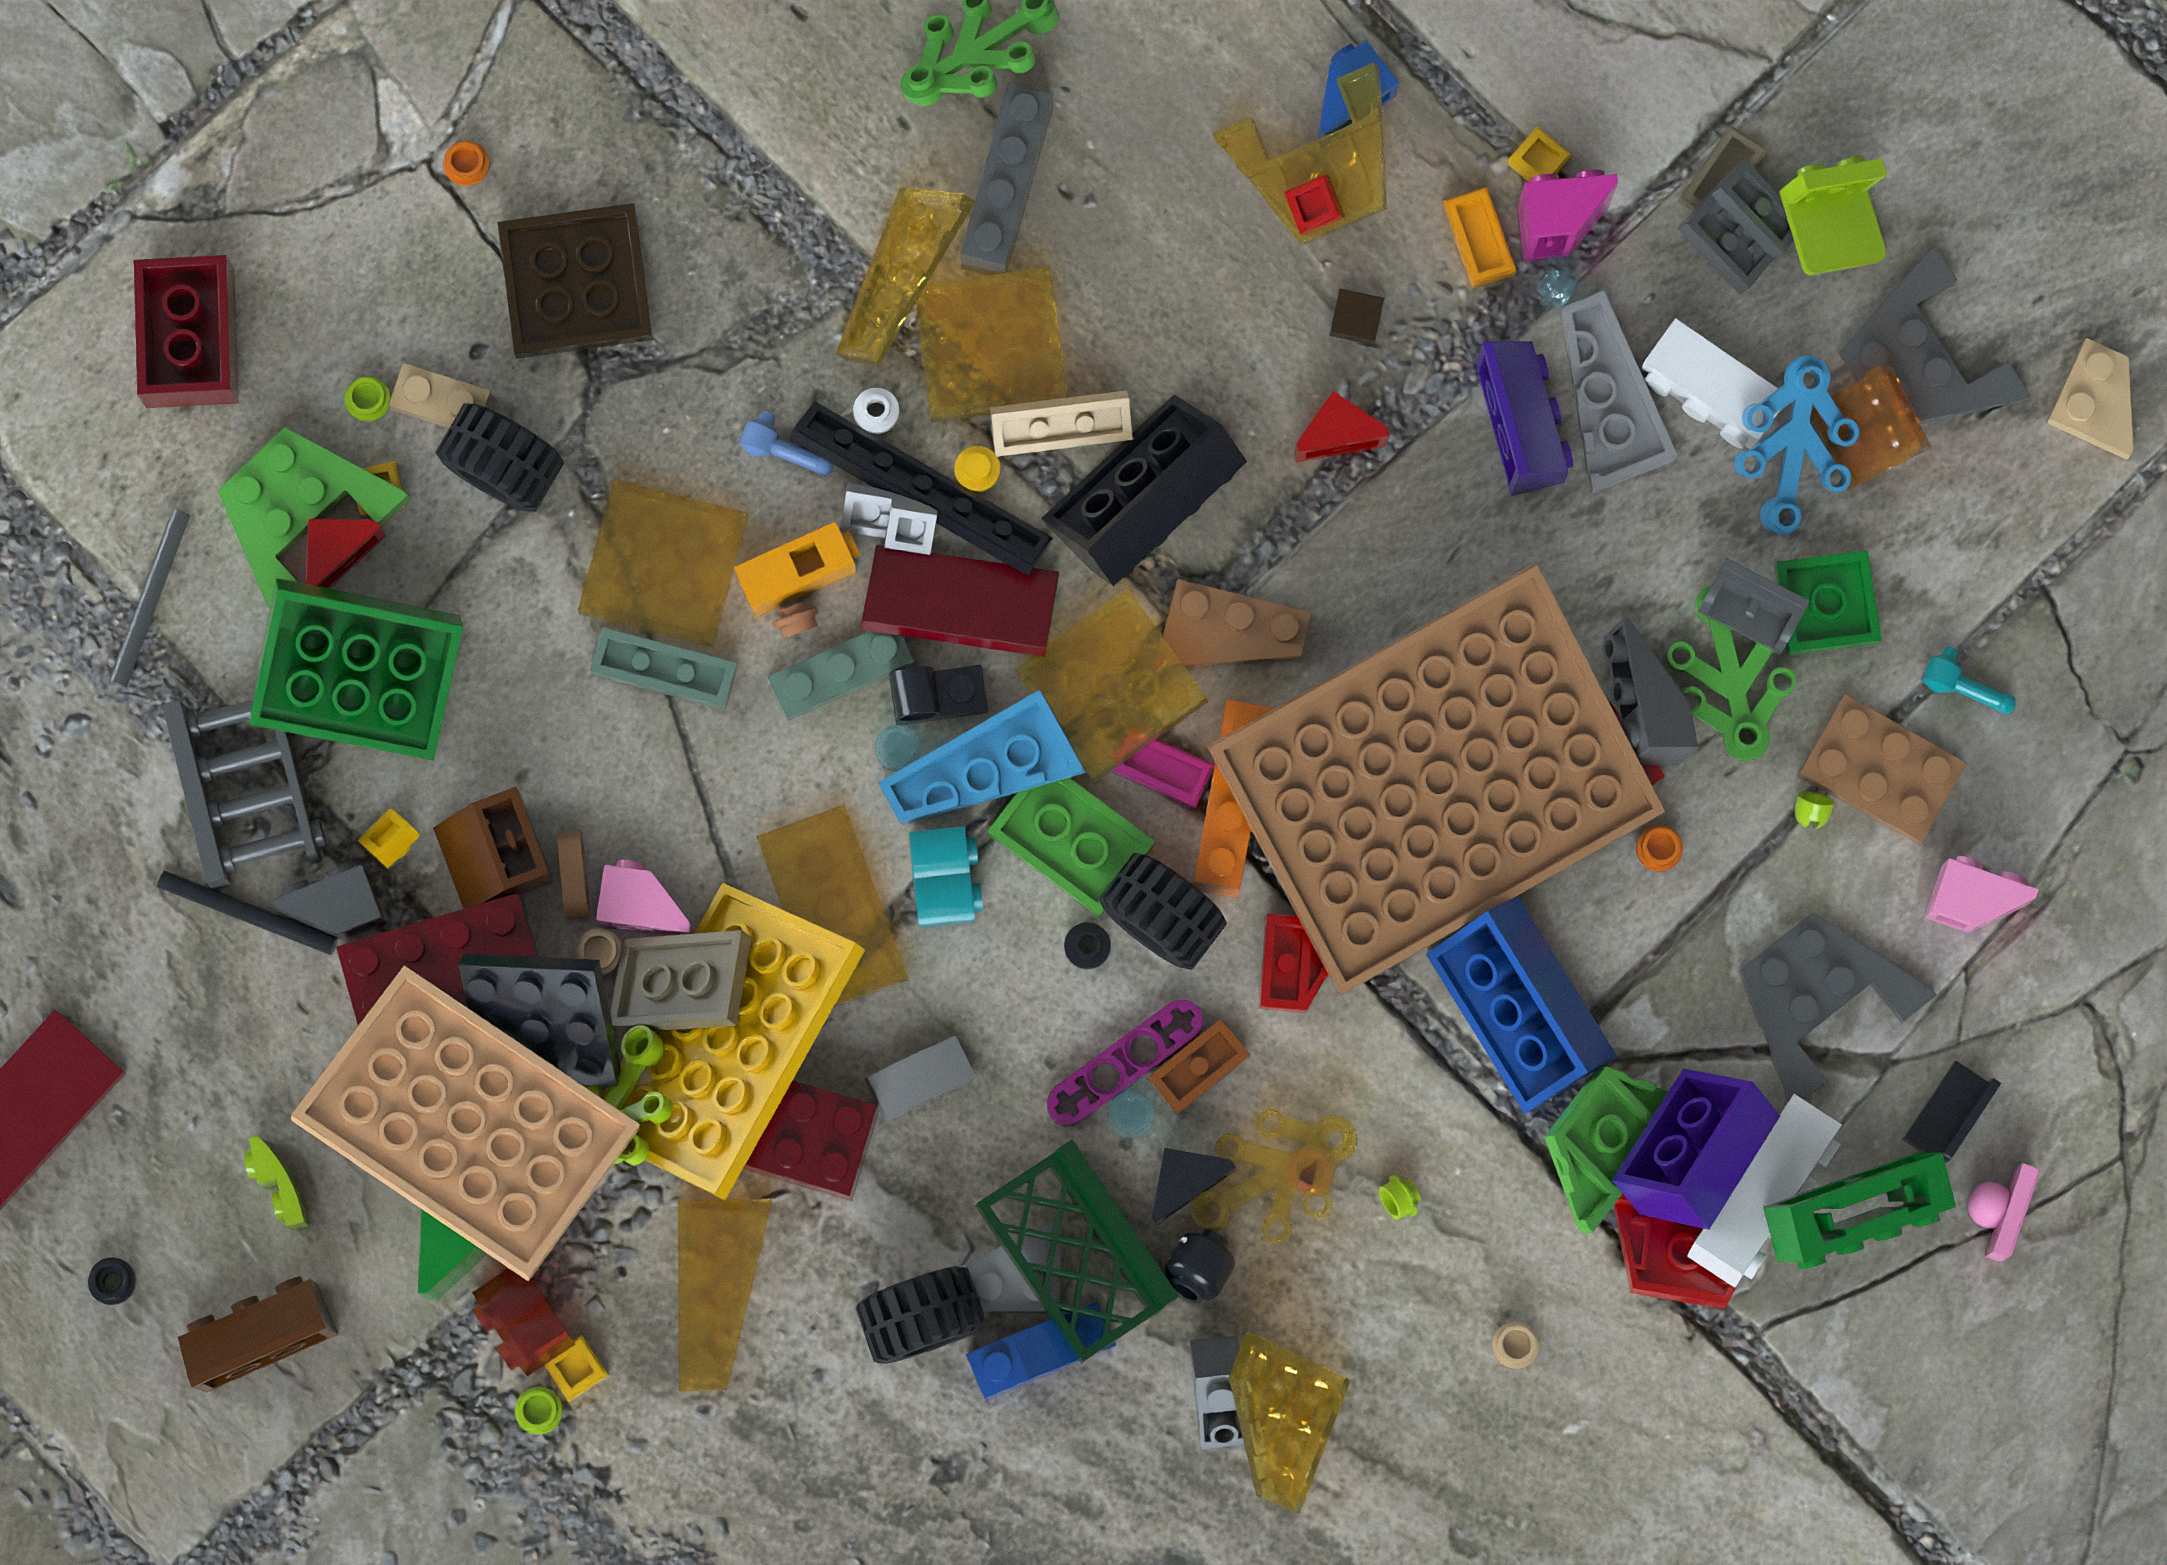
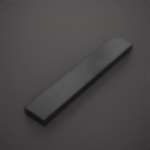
M815 401L792 431L790 440L868 485L908 497L937 510L936 524L1027 576L1031 574L1051 544L1053 537Z

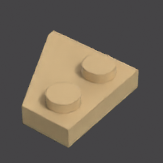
M2086 338L2046 423L2128 460L2134 450L2129 357Z

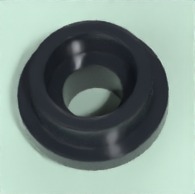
M1090 922L1080 923L1067 933L1064 941V951L1067 959L1074 966L1085 970L1095 969L1101 966L1109 957L1111 941L1108 933L1101 926ZM1085 937L1094 939L1097 944L1096 949L1092 953H1083L1078 946L1081 939Z
M115 1257L102 1259L92 1267L89 1273V1291L97 1301L103 1304H121L127 1301L134 1293L137 1281L136 1274L131 1265L122 1259ZM117 1273L121 1278V1284L116 1290L110 1291L105 1286V1280L109 1274Z

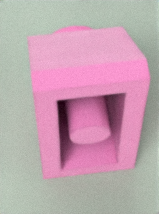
M619 859L616 862V866L604 865L596 915L599 927L663 936L693 934L694 930L691 923L651 871L644 870V863Z

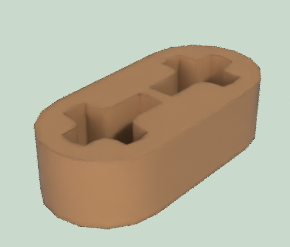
M581 830L557 832L562 897L566 920L590 917V900Z

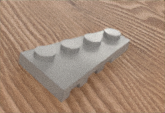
M1603 290L1562 307L1560 313L1591 494L1675 461L1678 455L1605 291Z

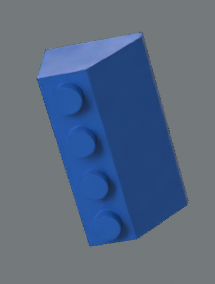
M1519 897L1486 911L1426 954L1524 1114L1592 1074L1597 1068H1601L1617 1057Z

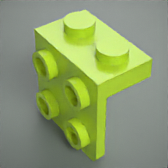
M1861 155L1853 156L1838 162L1837 166L1824 168L1823 163L1810 164L1797 170V177L1779 191L1800 263L1807 275L1813 276L1876 264L1886 257V248L1868 192L1870 188L1887 176L1883 158L1864 161V157Z

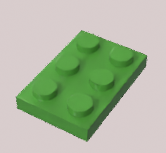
M1071 778L1017 792L987 831L988 836L1098 918L1104 912L1099 897L1133 853L1148 855L1156 841Z

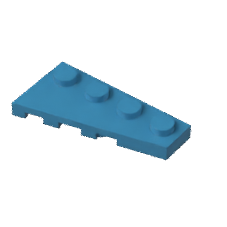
M1038 690L878 782L899 822L902 825H906L1087 772L1043 692Z

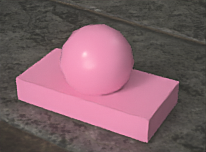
M2024 1163L2014 1169L2008 1189L1999 1183L1988 1181L1980 1183L1970 1192L1967 1201L1969 1215L1980 1226L1994 1228L1985 1257L2001 1262L2012 1256L2040 1174L2038 1168Z

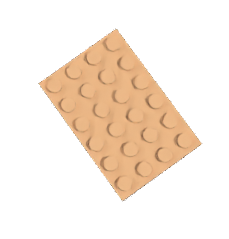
M405 965L291 1114V1121L527 1281L534 1275L637 1133L640 1126L639 1123Z

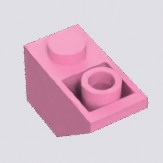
M1957 856L1956 860L1949 858L1941 866L1924 918L1970 933L2027 906L2036 899L2039 889L2027 886L2029 880L2015 873L2003 871L1999 876L1984 871V864L1975 859L1965 856Z

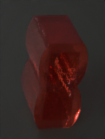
M508 1268L472 1292L479 1303L472 1308V1311L487 1333L494 1328L496 1329L503 1341L496 1348L511 1371L519 1366L529 1376L575 1345L533 1277L527 1281Z

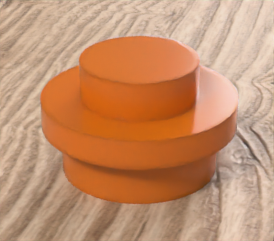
M461 141L455 143L447 150L443 166L447 177L453 183L463 187L477 185L485 179L489 172L490 161L487 152L481 145L473 141Z
M1654 825L1645 829L1639 836L1636 843V854L1641 864L1647 869L1655 872H1664L1675 867L1680 861L1683 854V843L1679 834L1674 829L1665 825Z

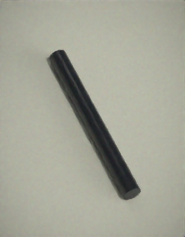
M164 870L159 878L157 887L328 955H332L337 945V937Z

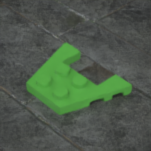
M286 427L275 435L218 490L268 608H270L276 578L301 583L280 559L308 533V519H322L344 497L350 494L368 515L382 527L412 499L402 489Z

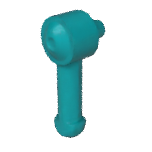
M1947 646L1941 655L1929 659L1921 681L1930 690L1936 693H1953L1955 691L2004 715H2009L2014 711L2016 706L2014 696L2008 693L2004 694L1961 674L1962 669L1957 663L1958 650Z

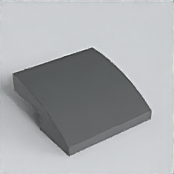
M1745 159L1739 162L1714 187L1677 228L1739 294L1748 290L1773 259L1783 254L1794 241L1781 196Z

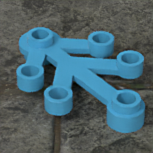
M1804 355L1795 358L1786 368L1784 384L1760 403L1748 405L1742 413V423L1745 428L1754 432H1765L1773 424V415L1793 402L1790 419L1750 450L1740 451L1734 459V469L1740 476L1757 478L1764 472L1765 462L1784 449L1777 494L1775 497L1768 499L1760 511V520L1764 528L1780 535L1792 533L1801 521V510L1795 501L1804 451L1819 472L1820 483L1826 490L1841 492L1851 482L1849 469L1844 465L1836 464L1809 423L1813 405L1828 425L1827 434L1832 443L1850 446L1859 437L1857 423L1852 419L1844 418L1827 392L1830 383L1828 367L1821 359L1814 356ZM1812 371L1814 382L1807 388L1803 383V377L1806 372ZM1760 409L1763 413V421L1760 425L1755 426L1752 422V415L1756 410ZM1845 423L1849 428V434L1844 440H1841L1838 437V429ZM1752 455L1755 459V467L1752 471L1746 472L1744 461L1748 456ZM1837 469L1841 474V479L1837 485L1833 486L1830 483V474ZM1784 508H1787L1790 512V519L1786 524L1782 525L1779 522V513Z

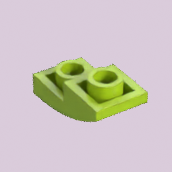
M259 1136L249 1137L251 1150L244 1151L247 1174L249 1179L256 1178L257 1184L263 1188L278 1186L279 1192L272 1193V1204L277 1221L284 1220L285 1226L291 1230L310 1227L303 1198L285 1163Z

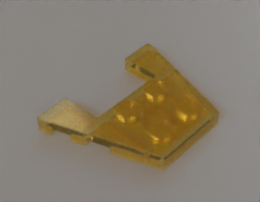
M1375 63L1366 65L1336 79L1352 120L1351 125L1281 156L1269 159L1253 118L1244 119L1212 134L1217 144L1233 159L1236 167L1262 194L1265 202L1300 244L1310 243L1387 209L1380 70ZM1327 174L1330 176L1346 218L1307 235H1300L1284 192Z

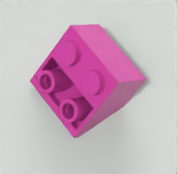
M1587 170L1578 173L1577 178L1559 179L1557 174H1541L1532 177L1531 182H1525L1517 206L1523 261L1568 257L1609 209L1618 184L1617 174L1605 175L1603 170Z

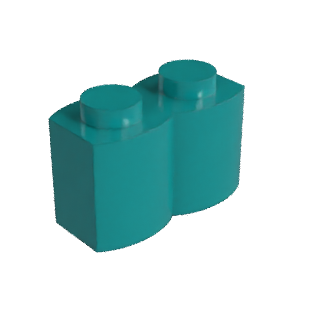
M965 826L909 832L919 929L975 923L974 912L983 911L980 883L971 884L969 868L970 865H978L975 837L966 838Z

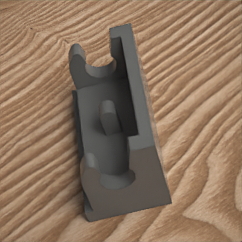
M1726 558L1698 612L1781 655L1810 601Z

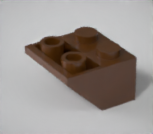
M517 787L473 802L433 827L463 909L516 893L521 895L554 882L524 800Z

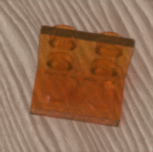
M1880 364L1864 373L1866 378L1830 396L1844 418L1852 419L1857 423L1859 437L1854 444L1841 446L1832 443L1827 434L1828 425L1812 405L1811 415L1836 464L1846 466L1851 473V482L1848 488H1855L1932 448L1891 365ZM1845 423L1838 429V437L1841 440H1844L1849 434V428Z

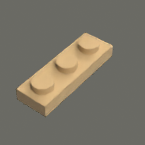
M1127 390L990 407L993 446L996 457L1133 440L1130 402Z

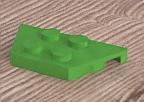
M1607 1066L1597 1068L1545 1135L1547 1146L1576 1225L1582 1234L1593 1233L1622 1195V1192L1612 1180L1668 1093V1091L1657 1088L1655 1083L1644 1079H1631L1626 1073Z

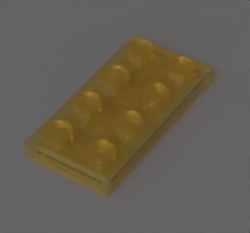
M844 804L756 836L782 909L847 938L865 949L833 1008L908 981L906 971Z

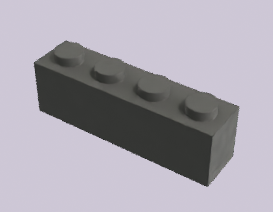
M1008 82L960 253L961 269L1003 280L1006 279L1052 115L1053 93Z

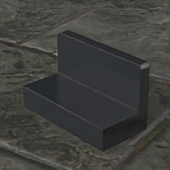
M1954 1061L1902 1140L1921 1153L1942 1152L1946 1164L1953 1158L2000 1087L2001 1082L1995 1078L1987 1082L1958 1061Z

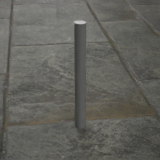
M172 509L109 682L123 688H126L188 523L190 517L188 513Z

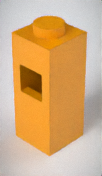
M835 521L734 567V570L755 618L856 573L853 559L859 557L860 553L850 531L841 534Z

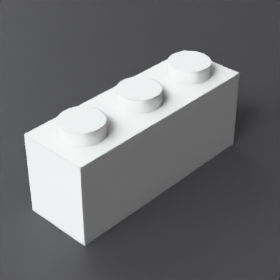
M1675 318L1641 367L1640 372L1645 377L1646 385L1661 396L1670 394L1683 403L1682 409L1693 419L1699 422L1708 420L1721 429L1720 435L1731 445L1740 449L1744 446L1749 449L1753 448L1767 431L1754 432L1745 428L1742 423V413L1748 405L1760 403L1778 388ZM1760 409L1756 410L1752 415L1753 424L1758 426L1763 421V413ZM1781 410L1773 415L1774 420L1777 418Z

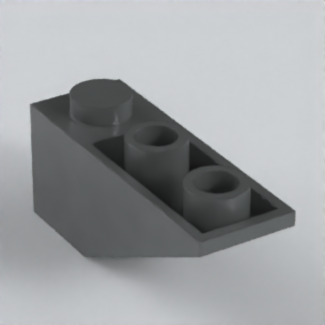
M1623 618L1604 636L1603 656L1605 661L1609 663L1612 678L1611 697L1618 709L1620 725L1641 765H1679L1698 748L1690 703L1629 618Z

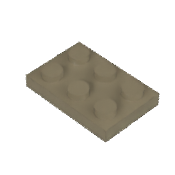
M742 930L623 939L610 1010L613 1030L617 1033H626L637 1025H645L653 1031L737 1026L751 936Z

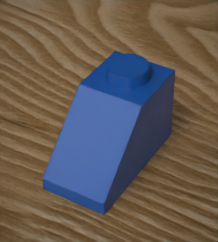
M1367 40L1357 47H1354L1353 44L1343 47L1330 60L1332 64L1329 66L1317 139L1322 147L1396 97L1399 82Z

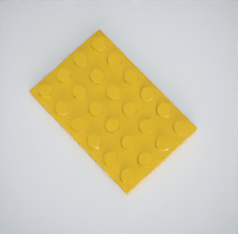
M722 883L694 934L742 930L751 936L737 1026L654 1031L662 1038L664 1046L663 1057L657 1064L644 1068L621 1109L641 1101L646 1094L652 1091H657L669 1098L672 1102L673 1110L665 1122L655 1124L647 1119L639 1123L640 1126L636 1135L646 1140L649 1145V1152L645 1161L725 1201L865 949L847 938ZM625 1057L622 1059L620 1063L621 1070L623 1069L625 1063L628 1060ZM607 1086L605 1089L603 1100H605L612 1086ZM659 1103L655 1105L653 1112L657 1110ZM636 1144L631 1147L629 1153L633 1152Z

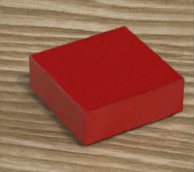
M1327 174L1284 192L1300 235H1307L1346 218L1330 176Z

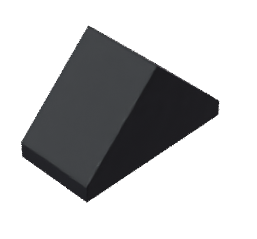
M1164 1148L1152 1219L1156 1225H1159L1233 1174L1236 1169L1230 1159Z

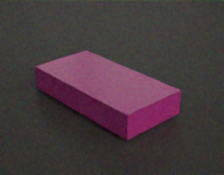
M1130 727L1111 767V772L1196 810L1215 765Z

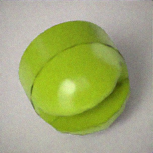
M1810 791L1799 792L1795 804L1796 820L1805 828L1812 821L1813 829H1820L1828 823L1835 802L1830 797Z

